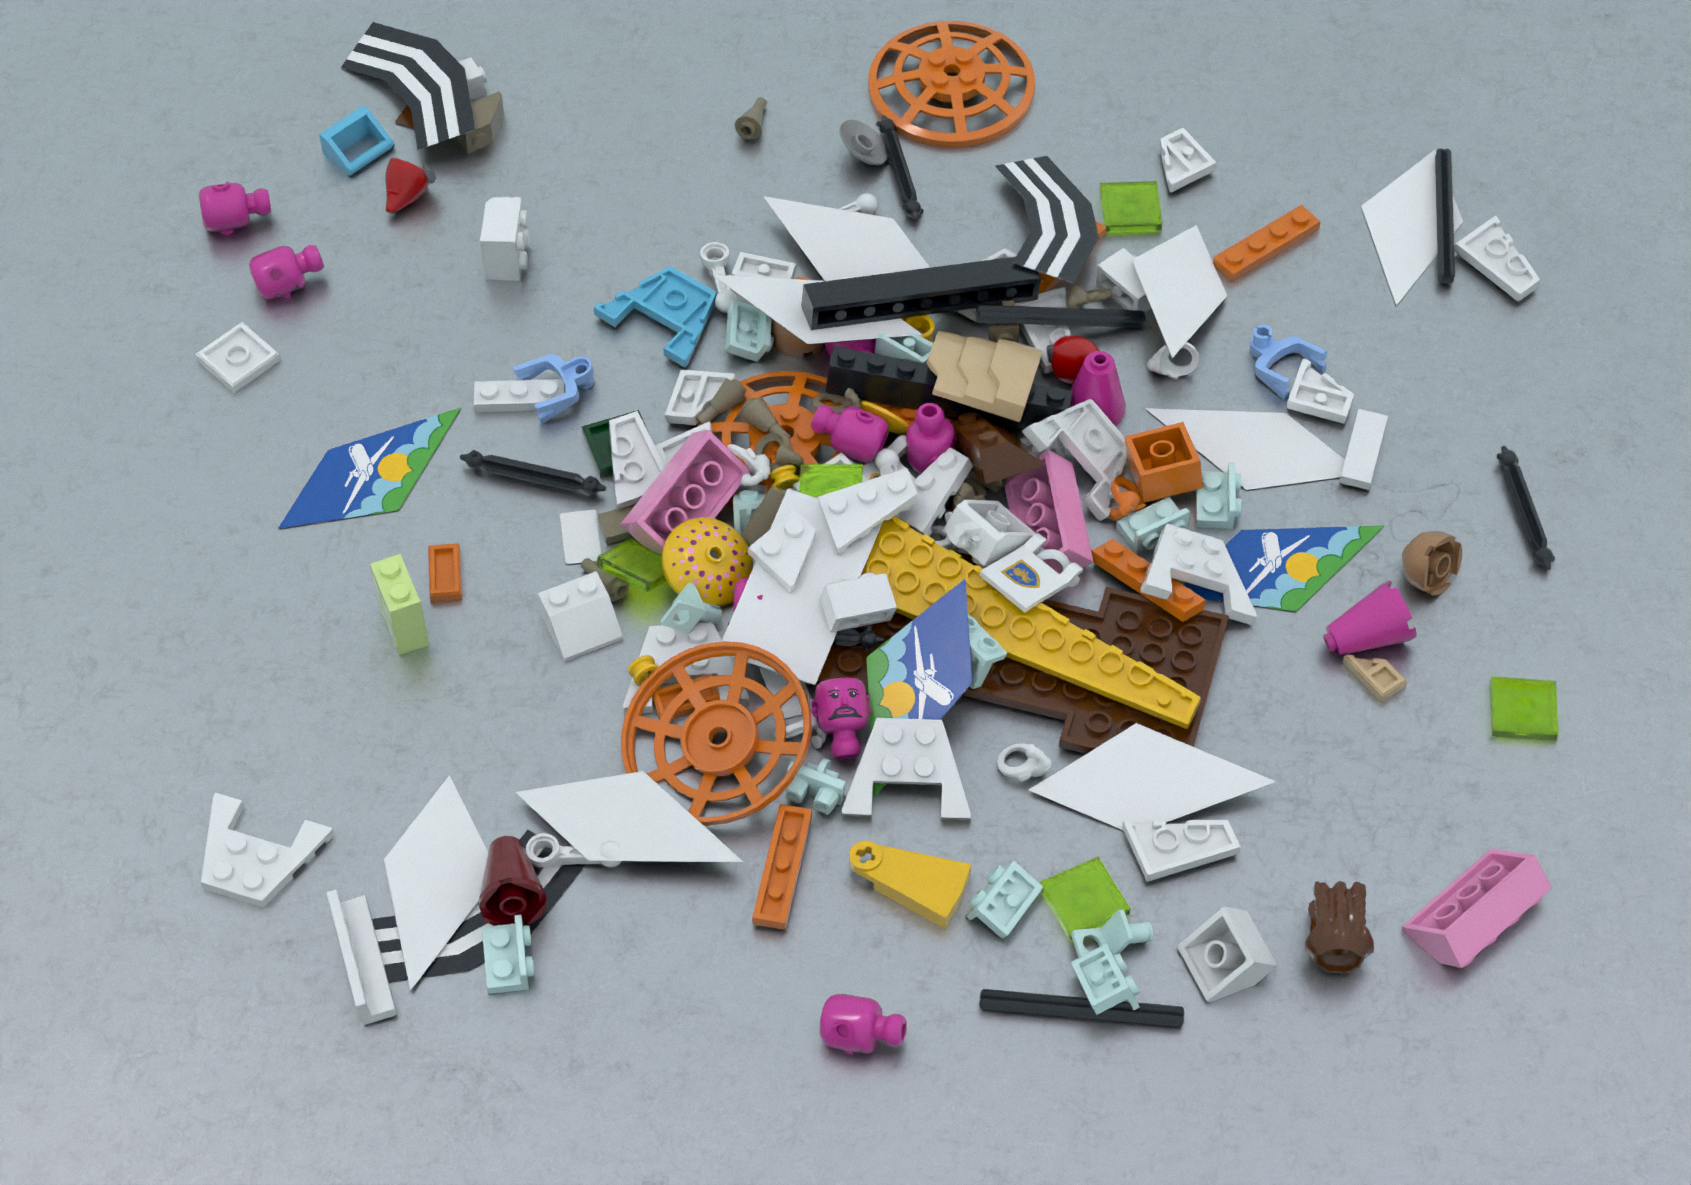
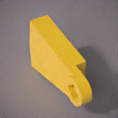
M872 841L857 842L851 847L849 852V865L856 874L873 882V890L945 930L962 903L971 877V864L878 845ZM866 853L871 854V860H867L866 863L860 862V857H864Z

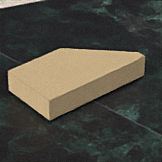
M1351 654L1344 656L1343 663L1381 703L1406 688L1407 681L1386 659L1373 658V660L1354 658V655Z

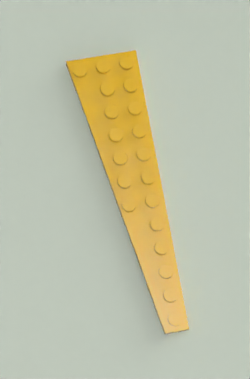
M895 516L888 521H883L861 575L865 573H875V575L886 573L897 606L896 613L914 620L966 578L968 614L1007 652L1006 657L1185 729L1189 728L1200 704V696L1163 674L1156 673L1153 668L1141 661L1136 662L1124 655L1123 651L1114 645L1109 646L1102 642L1087 629H1080L1070 623L1068 618L1043 603H1039L1024 613L979 576L980 571L983 570L982 567L972 565L962 559L960 554L938 545L933 538L916 532L910 528L909 524Z

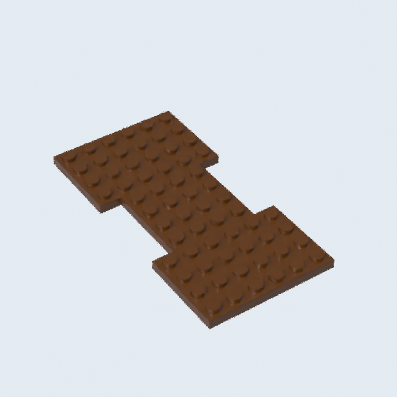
M956 552L961 555L962 559L974 566L977 565L973 562L972 555ZM1109 587L1105 588L1099 611L1047 599L1041 602L1068 618L1070 623L1080 629H1087L1102 642L1109 646L1114 645L1122 650L1124 655L1136 662L1141 661L1153 668L1156 673L1163 674L1200 696V704L1188 729L1008 657L992 664L981 687L972 689L969 686L962 694V696L1065 720L1059 740V747L1085 754L1136 723L1194 747L1229 616L1203 610L1182 622L1143 595ZM894 612L890 621L855 627V629L862 632L866 630V626H872V630L877 635L885 638V643L913 621V619ZM884 643L875 645L871 648V652H865V648L861 644L852 647L832 645L816 684H810V686L816 688L822 681L834 678H857L864 684L866 695H868L867 657Z

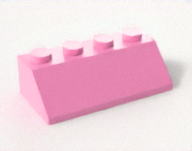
M710 430L694 432L684 442L620 525L641 545L662 555V549L667 537L678 525L694 518L715 519L741 485L742 477L751 471Z
M1047 450L1038 456L1042 460L1043 467L1008 477L1004 487L1009 511L1036 534L1038 533L1047 539L1046 544L1041 546L1044 550L1055 549L1061 551L1068 557L1071 563L1074 562L1080 567L1085 568L1093 562L1073 463ZM1052 558L1043 560L1059 575L1063 572V566L1059 561Z
M1490 849L1406 922L1402 929L1405 934L1438 963L1462 968L1472 963L1474 957L1481 950L1493 944L1497 940V936L1507 927L1517 923L1520 916L1530 907L1538 904L1542 900V896L1552 887L1535 855Z

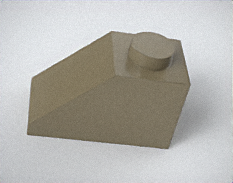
M499 91L471 103L476 130L456 136L468 154L494 142L504 116L502 94Z

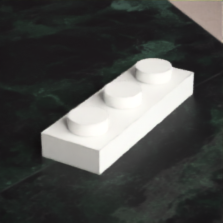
M562 379L474 381V411H535L534 404L563 395L565 393V384Z

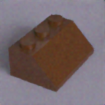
M963 413L959 415L958 419L950 421L957 438L955 450L969 458L973 465L971 470L985 484L1043 467L1042 460L1011 431L979 413Z

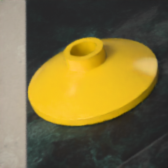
M866 401L860 403L863 410L886 420L889 426L888 434L890 432L906 435L910 425L903 419L873 403Z

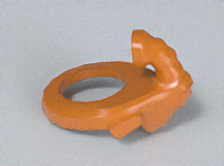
M1120 476L1112 480L1111 493L1119 508H1112L1110 510L1109 518L1111 520L1118 521L1130 512L1140 511L1146 506L1134 483ZM1119 487H1122L1127 491L1121 492Z

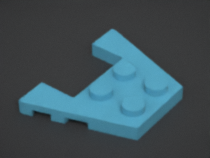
M669 266L639 282V287L628 293L622 291L616 294L615 299L605 305L603 302L597 304L594 307V315L616 327L633 309H637L672 329L678 334L663 348L664 356L685 368L692 357L715 306L717 292Z

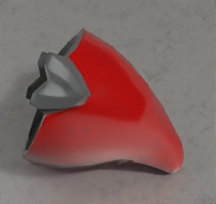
M391 158L385 172L387 196L385 211L396 213L403 207L415 202L427 189L429 183L435 182V172L424 164L420 168L410 162Z
M1079 335L1064 336L1054 344L1047 345L1048 361L1051 363L1057 378L1066 384L1074 383L1087 355L1100 351L1093 342Z

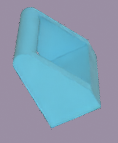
M365 106L360 107L319 134L323 154L349 176L395 146L391 137ZM369 134L380 142L351 162L342 153Z

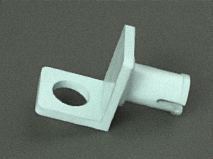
M689 582L673 601V605L663 616L661 623L663 626L690 633L699 620L713 622L714 625H717L721 620L722 610L720 606L702 602L694 583ZM676 613L680 621L673 620V617Z
M1117 910L1102 928L1074 930L1071 936L1079 958L1089 953L1083 945V939L1086 937L1093 938L1099 947L1108 944L1113 955L1121 953L1128 944L1150 943L1153 938V929L1148 921L1128 923L1124 910Z

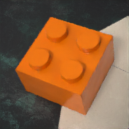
M1184 422L1124 436L1127 464L1143 503L1203 488L1201 461Z

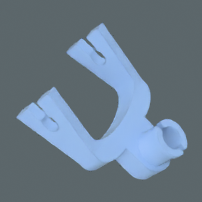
M1258 325L1257 329H1253V337L1250 341V352L1257 358L1255 375L1284 401L1289 399V391L1286 388L1290 386V379L1269 368L1282 357L1291 353H1299L1305 359H1308L1321 373L1326 371V363L1324 362L1327 358L1326 350L1297 336L1287 337L1279 342L1272 337L1273 331L1271 327Z
M549 354L513 366L517 380H532L549 369L556 372L565 384L566 390L563 395L534 404L541 424H544L571 405L577 403L579 400L578 388L589 389L594 385V369L589 358L579 356L564 363L559 356Z

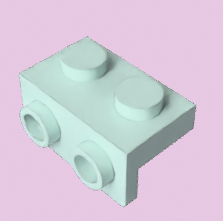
M733 299L728 307L725 352L758 362L765 352L768 353L773 344L774 338L771 336L772 318L755 306Z

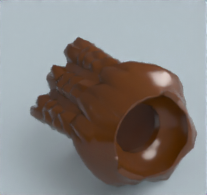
M1316 881L1313 888L1315 900L1310 902L1308 907L1311 925L1310 934L1305 941V951L1322 971L1345 975L1359 968L1364 959L1374 952V940L1369 929L1365 926L1366 886L1360 882H1354L1351 889H1347L1345 882L1338 881L1332 888H1329L1325 882L1320 883Z

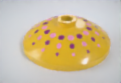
M694 518L681 523L667 537L662 549V569L670 587L679 595L689 582L694 583L702 602L722 607L734 602L736 583L742 578L750 577L753 570V560L748 554V545L744 538L730 525L713 518ZM710 551L715 552L718 555V559L711 557Z

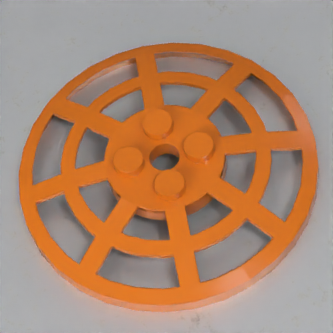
M938 21L912 27L889 40L878 51L871 63L868 87L871 103L878 116L881 118L882 115H885L893 120L897 128L896 132L913 141L932 146L967 147L994 140L1006 134L1020 123L1033 102L1035 75L1031 62L1025 52L1004 34L989 27L970 22ZM938 30V33L922 37L910 45L901 43L913 36ZM950 30L971 31L986 35L987 37L982 39L967 33L950 32ZM952 38L968 40L976 44L969 49L953 46ZM939 39L942 46L931 52L918 48L928 42ZM1001 42L1011 49L1020 58L1025 68L1008 65L1003 53L994 44ZM987 49L996 57L999 64H984L978 55ZM890 50L901 52L895 62L893 75L877 80V70L881 59ZM909 55L921 60L919 69L902 72L903 64ZM949 72H954V73H957L958 75H957V76H948L947 73H949ZM985 74H1002L1001 83L996 91H993L984 84ZM1010 75L1027 78L1025 93L1016 108L1003 99L1009 88ZM918 80L923 92L916 98L909 92L904 82ZM895 85L900 96L910 105L902 118L885 104L879 93L880 89ZM978 93L986 98L985 101L977 105L964 108L963 101L973 98ZM933 98L938 101L952 103V109L938 108L927 103ZM994 105L1006 115L1005 118L991 126L967 132L965 117L981 114L991 109ZM920 112L940 118H954L955 133L930 131L911 123Z
M778 371L751 376L740 381L747 391L744 394L747 399L746 401L750 398L756 399L774 394L789 393L786 404L770 406L767 402L766 404L778 421V425L787 433L793 435L790 438V444L795 453L800 454L804 459L802 465L808 470V474L819 468L820 465L814 457L819 452L821 445L832 447V435L814 432L811 428V423L816 411L811 412L799 406L802 395L812 399L822 395L804 388L806 382L826 388L827 378L805 372ZM793 380L792 386L770 387L757 392L750 388L753 385L769 381ZM831 400L820 401L828 406L842 405L840 402L834 404ZM744 401L732 408L725 422H714L711 425L713 434L722 433V443L726 447L732 444L731 433L749 434L750 446L746 450L751 448L754 452L758 441L768 433L747 422H734L746 402ZM779 442L770 443L764 451V454L770 460V464L776 462V454L781 446ZM835 451V453L833 454V456L831 457V459H833L834 457H836V456L839 455L840 453L837 452V451ZM736 456L745 465V462ZM862 462L860 466L863 467L867 463ZM808 474L799 476L800 480ZM768 476L766 480L764 479L758 484L766 486L765 493H767L775 481L771 480L770 476ZM733 495L727 502L731 507H733Z
M722 641L689 648L671 657L656 668L641 684L632 698L625 714L621 732V753L624 768L627 774L639 772L634 754L636 729L655 733L654 754L658 769L647 773L656 783L666 780L679 793L694 799L688 812L702 825L727 824L746 818L762 810L778 798L791 784L802 767L809 749L812 733V719L808 697L799 679L788 665L774 654L760 647L742 642ZM735 656L732 675L712 676L694 683L685 667L708 658ZM748 658L773 668L785 678L788 684L773 696L763 685L745 677ZM674 675L683 691L668 704L660 720L641 716L644 707L653 693L668 678ZM730 686L726 700H715L706 703L701 695V692L714 687ZM742 689H748L756 693L766 703L750 714L744 706L739 704ZM796 694L803 716L802 742H785L786 723L781 706ZM690 700L695 711L688 717L684 726L670 724L679 708ZM773 714L776 723V741L759 740L757 725ZM727 732V739L722 744L716 745L712 743L713 737L717 733ZM666 736L680 739L684 756L669 764L665 754ZM754 754H771L764 768L752 778L745 766L750 762ZM781 755L797 756L786 776L771 792L763 797L757 786L770 775ZM691 766L704 774L698 790L683 784L675 775ZM733 773L741 785L724 792H711L717 777ZM746 794L752 804L730 814L700 817L707 802L727 801Z

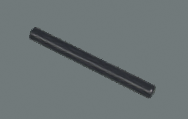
M1439 148L1435 155L1438 280L1442 284H1451L1454 282L1455 277L1452 154L1448 148Z
M979 305L975 311L976 321L979 323L1142 328L1146 322L1145 313L1142 310Z
M982 989L980 993L979 1005L981 1009L1176 1027H1181L1184 1023V1008L1182 1006L1138 1003L1140 1008L1133 1010L1129 1002L1123 1001L1096 1015L1088 998Z

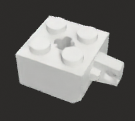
M493 197L485 203L480 246L486 280L520 281L522 269H527L528 256L525 247H530L531 234L530 230L525 229L528 226V211L523 210L520 197Z
M988 500L962 501L956 506L943 529L949 535V541L956 547L966 550L973 556V562L984 568L1020 548L1036 534L1000 502Z

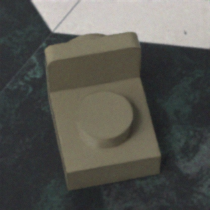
M1014 300L1002 301V306H1015ZM997 323V325L990 326L988 340L998 343L999 339L1019 342V324Z

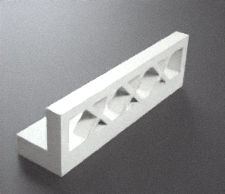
M336 889L327 892L355 1006L363 1024L367 1025L397 1015L365 895L342 902Z

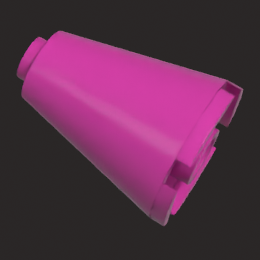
M1092 352L1085 358L1071 387L1070 407L1092 399L1113 424L1116 423L1117 426L1125 415L1126 403L1115 360L1106 352Z
M1391 581L1381 584L1326 626L1327 633L1323 635V639L1330 652L1336 651L1340 656L1408 642L1417 637L1416 628L1409 629L1407 623L1408 620L1412 619L1411 613L1399 590L1396 587L1390 589Z

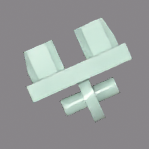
M823 758L819 766L809 762L807 767L802 766L791 784L786 788V799L795 803H802L806 793L815 796L813 807L817 811L828 815L836 804L842 806L845 802L846 795H844L846 781L839 779V773L830 770L831 760ZM791 761V763H790V765H789V767H788V769H787L788 771H789V769L791 768V766L793 765L794 762Z

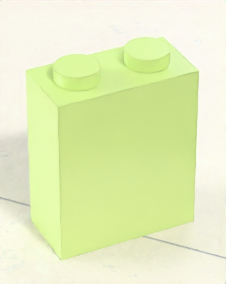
M401 554L370 563L379 608L398 654L402 655L428 646L429 642L421 602Z

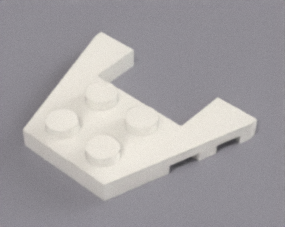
M1088 399L1025 428L1022 431L1023 434L1039 452L1047 449L1055 438L1058 437L1063 446L1071 452L1083 469L1096 481V484L1082 502L1099 521L1107 518L1111 510L1109 508L1110 500L1114 498L1111 493V482L1118 475L1122 474L1127 456L1124 436L1092 399Z
M1166 524L1158 539L1152 563L1148 567L1146 579L1141 586V592L1167 600L1172 593L1171 578L1223 593L1225 615H1228L1229 619L1251 625L1257 618V614L1223 540Z
M713 622L697 623L690 633L663 625L649 626L639 657L651 655L655 660V664L660 666L671 657L689 648L706 643L721 642L722 640ZM721 656L695 662L685 667L691 679L709 674H712V676L732 675L734 664L730 656ZM672 675L663 684L679 682L677 681L675 676ZM632 677L623 703L624 715L640 687L635 684L634 677ZM730 686L719 687L720 700L727 699ZM743 688L739 704L749 706V694ZM652 696L644 707L642 714L653 713Z
M876 718L843 805L842 816L872 817L873 783L941 785V819L971 820V812L943 721Z
M215 792L212 800L201 885L205 890L264 908L293 879L292 874L303 863L308 864L315 856V851L324 842L327 844L334 836L333 828L308 820L304 821L290 848L233 831L244 809L242 800Z

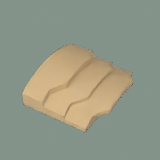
M938 331L926 363L937 376L932 394L1020 422L1043 350L1008 340L999 339L998 343L982 338L969 336L967 338L955 333Z

